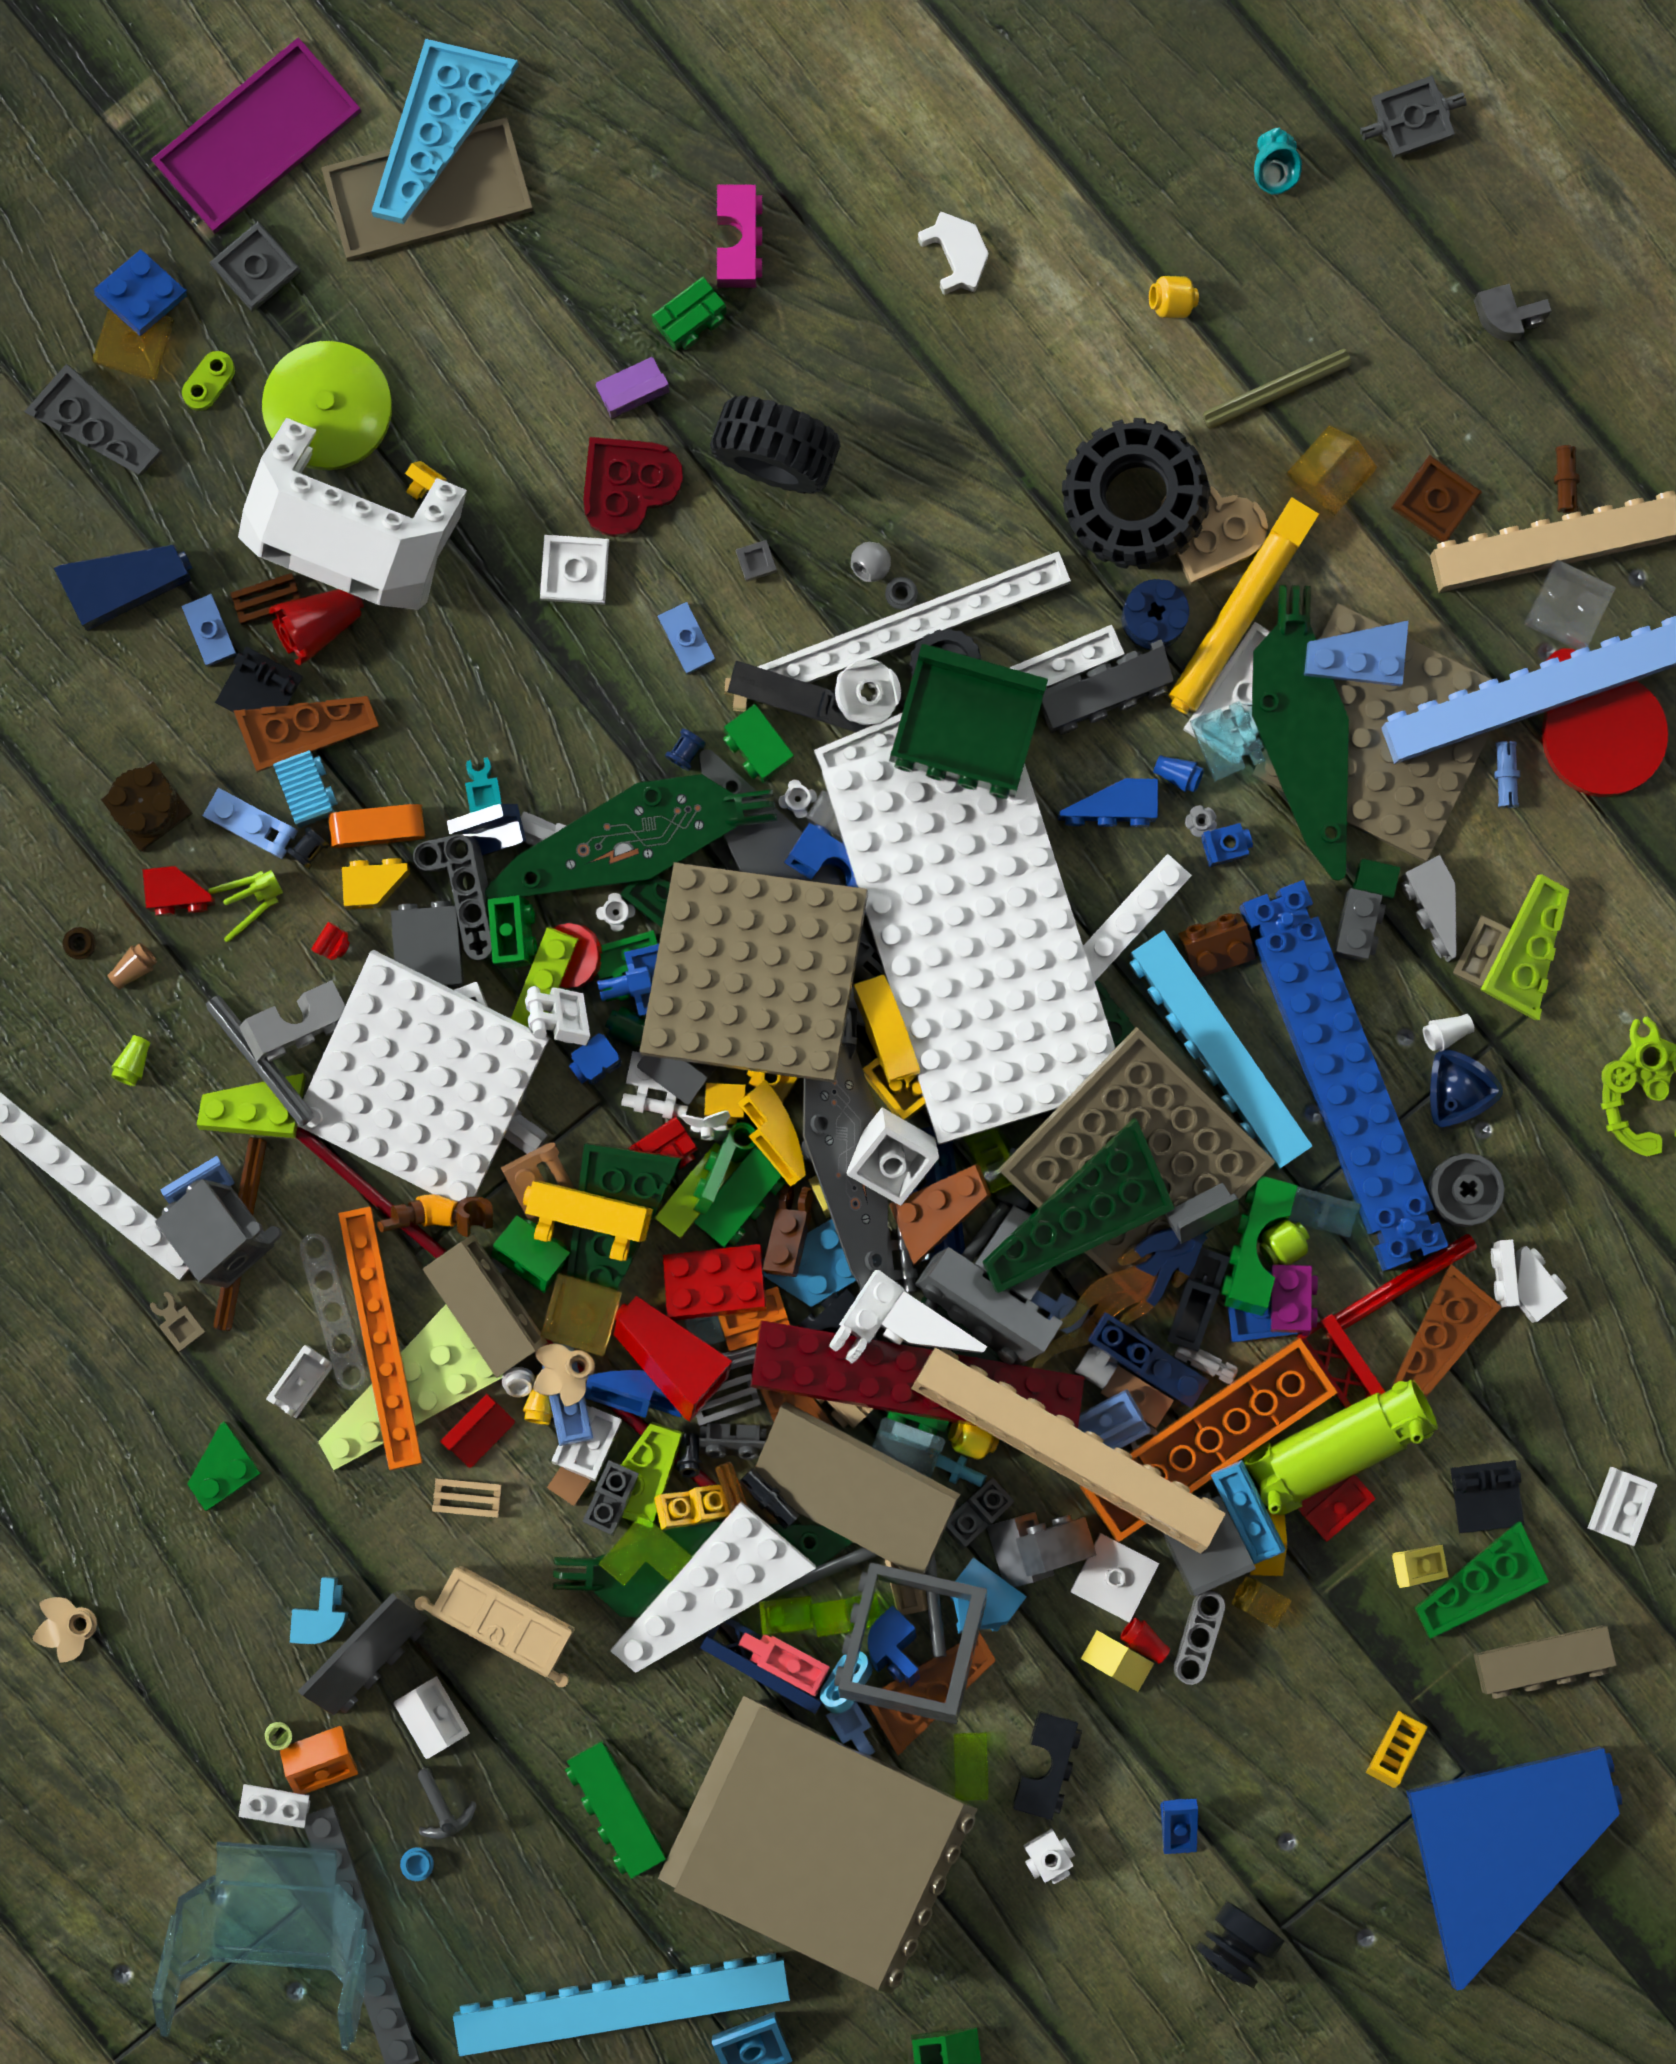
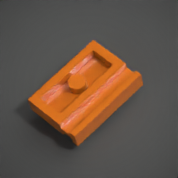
M778 1286L765 1290L766 1311L718 1316L729 1352L756 1344L761 1320L790 1325Z

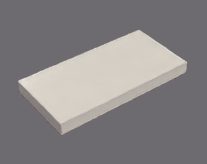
M1254 622L1214 682L1198 710L1194 712L1183 729L1236 765H1238L1259 733L1252 718L1253 651L1270 631Z

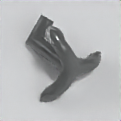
M424 1766L420 1769L418 1778L440 1820V1828H434L433 1826L428 1828L420 1827L419 1833L432 1839H443L453 1836L469 1824L474 1815L476 1803L471 1801L469 1807L464 1809L462 1815L456 1820L454 1815H451L432 1776V1769L429 1766Z

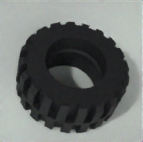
M734 396L724 403L710 442L712 454L717 460L722 461V464L731 467L734 471L744 474L753 480L766 483V485L803 494L806 492L815 494L826 487L841 447L838 434L834 433L831 427L825 426L822 421L814 419L804 412L794 410L787 405L784 406L771 400H762L753 396L751 398L747 396Z

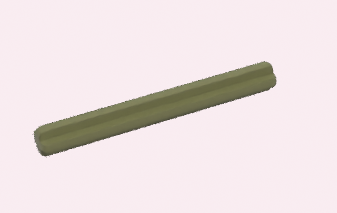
M1341 349L1206 410L1202 415L1206 426L1212 429L1350 366L1351 358L1346 349Z

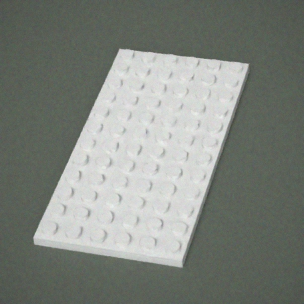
M891 749L822 770V775L858 888L868 890L865 908L866 916L887 982L901 1013L920 1068V1074H917V1078L938 1145L1057 1109L1115 1049V1045L1025 763L1015 797L1008 796V799H1001L990 795V790L977 787L976 790H969L958 786V781L945 778V781H937L928 778L926 772L914 769L913 772H905L894 767L895 763L889 762Z

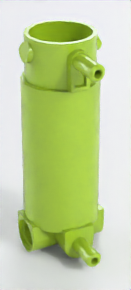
M1413 1379L1407 1382L1398 1381L1391 1390L1383 1394L1377 1392L1273 1445L1269 1441L1262 1444L1246 1455L1243 1462L1260 1487L1261 1499L1268 1506L1269 1512L1285 1515L1302 1507L1303 1500L1406 1450L1408 1444L1412 1442L1419 1444L1424 1439L1430 1438L1434 1431L1438 1430V1424L1433 1410L1419 1385Z

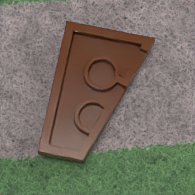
M973 1165L910 1194L901 1206L895 1202L889 1204L913 1265H918L926 1257L927 1253L945 1240L947 1235L960 1222H964L991 1196L979 1165Z

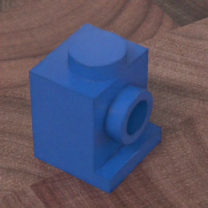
M1241 823L1203 832L1201 837L1209 868L1246 858L1249 855L1248 848L1253 847L1249 829L1242 830ZM1224 838H1233L1235 846L1227 848L1223 843Z

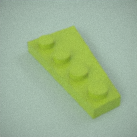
M1543 874L1537 875L1480 989L1533 1020H1540L1542 1009H1540L1543 993H1546L1549 981L1547 980L1550 962L1554 959L1556 951L1554 945L1557 931L1561 929L1569 894L1568 888Z

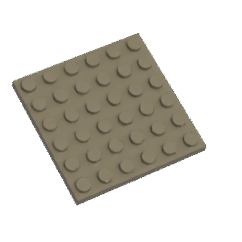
M1337 603L1320 639L1383 625ZM1408 637L1403 684L1401 686L1333 679L1349 717L1348 825L1424 863L1427 862L1491 731L1394 764L1381 728L1386 722H1389L1387 717L1394 713L1405 710L1407 715L1418 712L1419 705L1432 700H1436L1437 704L1449 701L1448 696L1464 689H1467L1468 694L1480 690V684L1492 679ZM1264 749L1251 777L1283 792L1268 753Z
M674 863L640 1054L835 1083L868 890Z
M1136 1027L998 1170L1039 1208L1133 1118L1138 1120L1174 1207L1221 1183L1225 1185L1230 1195L1235 1194L1239 1200L1275 1161ZM1165 1214L1085 1253L1139 1303L1150 1291L1154 1276L1137 1269L1136 1265L1150 1258L1153 1252L1141 1258L1134 1247L1148 1235L1171 1228L1166 1220Z

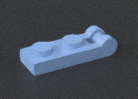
M220 788L216 790L202 815L209 821L280 859H283L287 852L285 847L290 838L294 839L298 832L292 826ZM271 829L279 832L274 842L266 839Z

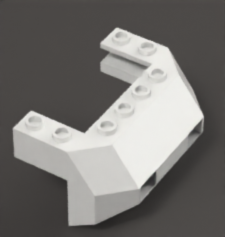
M286 418L261 457L243 508L238 538L260 558L377 605L419 610L428 602L437 558L461 517L467 490L436 478L414 518H410L301 474L311 458L313 448L309 447V444L316 434V429Z

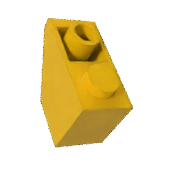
M399 858L383 859L382 865H369L367 860L351 861L350 867H342L344 907L347 910L380 908L410 875L409 865L402 863V859Z

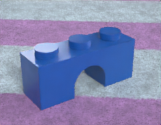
M809 823L784 863L812 880L821 867L827 865L835 866L843 872L846 879L845 886L858 888L844 842L841 843L833 838L831 832L821 825L814 826Z

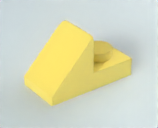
M1443 1545L1396 1552L1392 1556L1399 1588L1449 1577Z

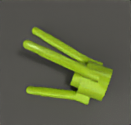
M272 870L264 874L260 871L253 876L208 889L209 894H215L250 884V888L223 901L224 905H229L252 894L255 895L258 902L263 899L265 900L224 938L225 942H230L265 910L278 903L276 896L282 894L283 891Z

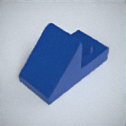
M1176 1799L1161 1802L1164 1854L1197 1852V1799Z

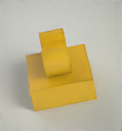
M422 461L411 463L405 473L414 480L406 492L417 500L419 497L423 498L426 492L431 489L436 478L443 481L447 479Z

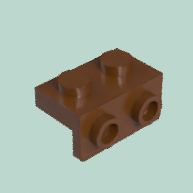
M1239 913L1223 914L1215 921L1206 924H1194L1185 931L1178 933L1185 949L1189 967L1197 979L1256 959L1247 924Z

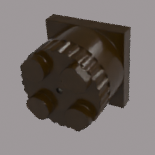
M154 761L144 768H134L133 770H127L126 773H122L112 783L109 793L101 798V801L110 811L115 822L124 830L140 852L193 814Z

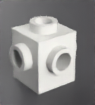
M1052 1828L1023 1845L1030 1856V1859L1025 1861L1035 1879L1041 1876L1045 1883L1051 1880L1055 1884L1070 1875L1068 1869L1073 1867L1070 1858L1075 1856L1065 1838L1061 1841L1058 1840ZM1048 1854L1055 1855V1860L1051 1863L1045 1862V1857Z

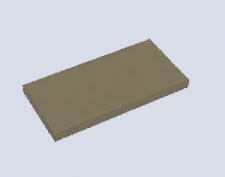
M507 117L474 127L404 224L373 217L371 212L391 149L321 167L347 262L533 211Z
M787 1402L781 1405L755 1466L756 1471L773 1488L777 1487L781 1491L779 1494L796 1512L907 1571L919 1574L926 1573L961 1495Z

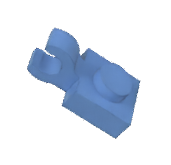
M1037 1290L1030 1300L1038 1305L1039 1308L1049 1313L1048 1320H1051L1053 1316L1061 1320L1063 1324L1059 1330L1073 1338L1077 1335L1090 1311L1088 1307L1063 1293H1060L1055 1301Z
M856 1701L845 1712H831L826 1715L842 1744L852 1739L859 1752L867 1755L875 1752L864 1734V1731L872 1726Z

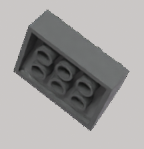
M402 1590L392 1593L298 1692L333 1716L339 1711L346 1714L358 1701L354 1695L363 1686L369 1690L381 1678L382 1675L378 1673L381 1667L386 1662L392 1666L405 1653L401 1647L408 1639L411 1638L415 1642L428 1629L424 1623L429 1617L422 1610H418L415 1607V1603Z

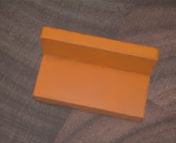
M337 1726L289 1744L288 1747L280 1750L285 1777L294 1793L307 1794L358 1774L357 1765L348 1749L342 1726Z

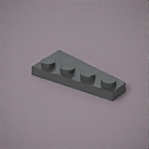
M68 364L59 371L24 411L141 476L163 453L157 445Z

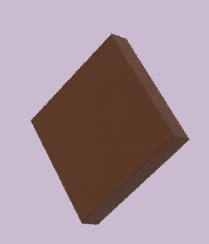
M1429 455L1391 509L1442 543L1450 538L1482 491Z

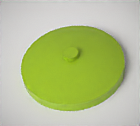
M318 341L296 348L283 357L274 367L264 387L262 412L266 428L272 440L286 418L316 429V434L309 444V447L313 448L312 455L305 467L317 470H338L359 463L379 446L390 425L392 398L383 372L366 353L345 343Z

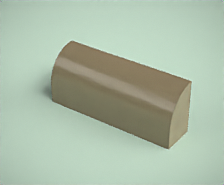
M474 1234L422 1269L496 1378L548 1343Z

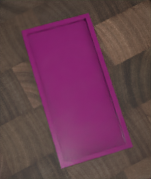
M298 37L151 160L215 234L360 114L361 109Z

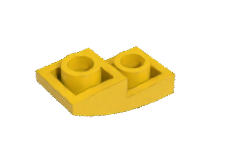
M723 1484L695 1487L686 1492L660 1494L654 1498L661 1530L725 1519L730 1514Z

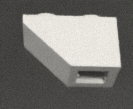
M1524 1246L1516 1251L1515 1259L1520 1304L1518 1306L1531 1323L1542 1319L1568 1297L1563 1292L1566 1290V1286L1556 1274L1550 1276L1543 1267L1546 1262L1542 1255L1535 1248L1530 1250L1527 1246Z

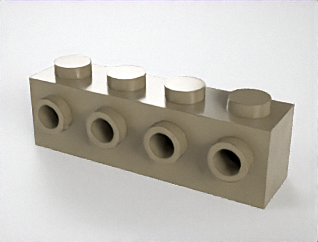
M1603 1625L1473 1654L1482 1693L1492 1694L1493 1699L1512 1695L1511 1689L1523 1686L1525 1692L1544 1688L1543 1682L1556 1679L1557 1684L1576 1681L1577 1674L1588 1672L1589 1677L1605 1675L1609 1673V1667L1617 1666L1608 1627Z

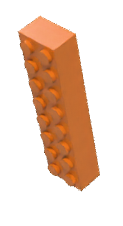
M1297 1338L1129 1452V1454L1132 1455L1131 1460L1142 1466L1148 1464L1155 1467L1161 1472V1477L1170 1482L1178 1481L1189 1487V1493H1192L1211 1480L1213 1472L1236 1463L1338 1392L1301 1338ZM1079 1486L1117 1542L1122 1541L1147 1524L1083 1486Z

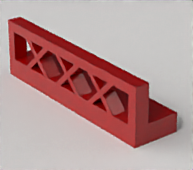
M1328 1314L1319 1320L1317 1328L1311 1327L1310 1335L1322 1328L1329 1338L1326 1352L1314 1350L1306 1339L1308 1336H1302V1333L1296 1336V1338H1301L1338 1392L1335 1395L1344 1408L1352 1405L1346 1398L1349 1384L1361 1386L1366 1393L1365 1398L1377 1392L1380 1394L1385 1393L1333 1314ZM1332 1344L1339 1354L1331 1353ZM1318 1355L1326 1356L1324 1364ZM1330 1357L1344 1360L1347 1365L1345 1379L1331 1376L1328 1371ZM1351 1372L1358 1382L1350 1381ZM1336 1382L1344 1383L1343 1392Z

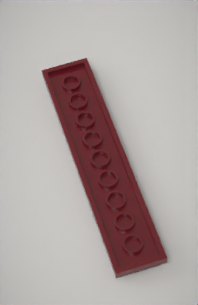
M763 1320L760 1322L750 1385L752 1388L976 1426L911 1389L933 1350L871 1340L870 1343H867L859 1358L854 1363L846 1360V1356L857 1339L855 1336H849L845 1344L838 1351H834L829 1346L836 1333ZM956 1354L959 1357L958 1361L969 1367L970 1365L980 1367L987 1372V1377L997 1383L1000 1381L1013 1386L1017 1390L1016 1394L1026 1400L1032 1398L1041 1402L1046 1407L1045 1410L1054 1416L1063 1415L1074 1422V1427L1078 1429L1084 1376L1015 1364L1009 1365L1004 1362Z

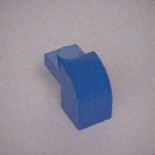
M893 1605L874 1622L869 1631V1655L872 1665L878 1673L888 1664L887 1670L891 1676L899 1683L904 1680L911 1687L920 1679L919 1669L902 1651L917 1638L916 1629Z

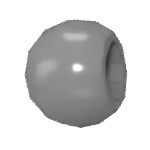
M876 542L860 544L855 548L851 556V568L855 575L864 582H877L883 579L891 567V556L887 549Z

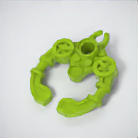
M1647 1016L1643 1018V1023L1650 1028L1649 1035L1641 1037L1637 1032L1641 1024L1640 1020H1633L1630 1028V1047L1619 1060H1613L1606 1064L1602 1070L1603 1103H1601V1108L1606 1110L1609 1123L1606 1125L1607 1131H1612L1623 1145L1635 1153L1651 1156L1662 1153L1661 1136L1648 1131L1635 1134L1629 1128L1628 1120L1621 1121L1618 1106L1624 1105L1621 1093L1631 1090L1636 1082L1640 1084L1647 1097L1651 1100H1664L1669 1094L1671 1075L1673 1072L1676 1073V1044L1662 1039L1656 1023ZM1652 1047L1656 1052V1059L1652 1064L1647 1065L1643 1060V1053L1647 1048Z

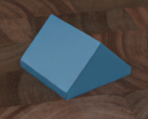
M775 2012L712 2035V2044L721 2064H787L792 2062Z

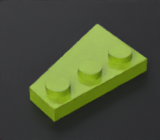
M304 1073L285 1077L302 1098L306 1080ZM265 1082L203 1094L197 1120L199 1130L295 1138L298 1125Z
M652 1422L628 1453L621 1466L639 1473V1476L623 1513V1518L649 1527L655 1525L658 1514L654 1498L665 1493L684 1432Z

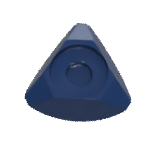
M1445 1049L1436 1053L1433 1061L1430 1086L1431 1115L1434 1124L1439 1127H1446L1461 1123L1486 1111L1502 1097L1503 1088L1499 1080L1481 1063L1467 1055Z

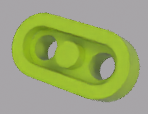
M213 351L207 354L185 382L182 388V397L189 408L195 411L209 409L232 380L235 374V366L228 354L222 351ZM216 362H221L223 364L222 369L217 372L213 371L212 365ZM202 388L204 392L200 397H194L192 394L194 389Z

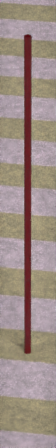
M297 1126L296 1138L389 1219L391 1218V1207L394 1205L309 1131ZM410 1222L409 1227L401 1228L436 1259L447 1252L418 1225H413ZM542 1333V1335L544 1336V1338H545L546 1341L548 1342V1343L545 1344V1345L554 1344L549 1338H547V1337ZM577 1363L579 1373L583 1372L584 1369ZM607 1406L641 1436L649 1426L638 1415ZM679 1451L677 1452L674 1465L679 1461ZM700 1470L698 1476L691 1478L700 1487L718 1485L702 1470ZM725 1491L729 1512L731 1513L739 1502Z

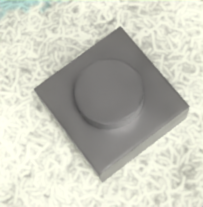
M767 540L736 549L746 582L777 572Z

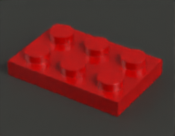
M760 1244L663 1255L667 1317L671 1320L676 1321L767 1310L764 1271L762 1270L763 1256Z

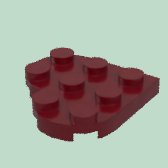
M589 437L583 497L585 516L591 528L603 535L621 537L636 533L644 522L649 508L669 505L675 500L683 482L682 465L677 456L664 445L653 442Z

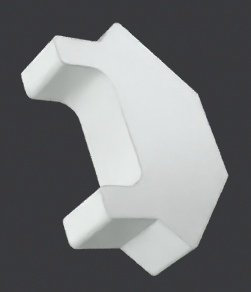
M940 212L934 226L918 233L920 246L925 247L932 243H938L947 257L953 274L940 281V289L944 295L959 288L975 292L988 260V250L975 224Z

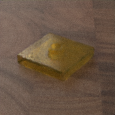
M108 309L92 362L100 366L156 381L174 319L164 316L143 335L139 336L111 309Z
M559 1273L540 1337L604 1356L622 1292Z

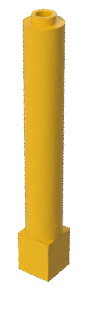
M1291 497L1169 693V698L1173 700L1171 702L1173 708L1183 714L1198 710L1313 526L1319 513Z

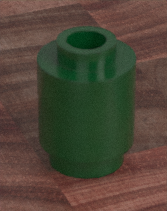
M623 1006L619 1012L613 1009L605 1025L606 1028L610 1029L608 1036L637 1049V1047L641 1046L646 1017H639V1014Z

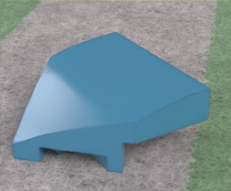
M974 1557L955 1581L987 1589V1602L980 1629L998 1631L1001 1625H1006L1027 1597ZM950 1596L951 1601L955 1605L958 1618L956 1625L959 1634L963 1632L970 1601Z

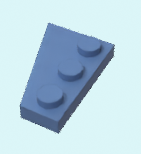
M1408 621L1309 641L1307 643L1304 676L1401 686L1404 676Z

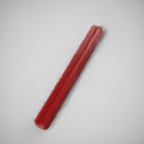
M1470 1234L1460 1237L1449 1244L1448 1247L1439 1250L1334 1315L1335 1319L1343 1330L1347 1329L1477 1248L1476 1242Z

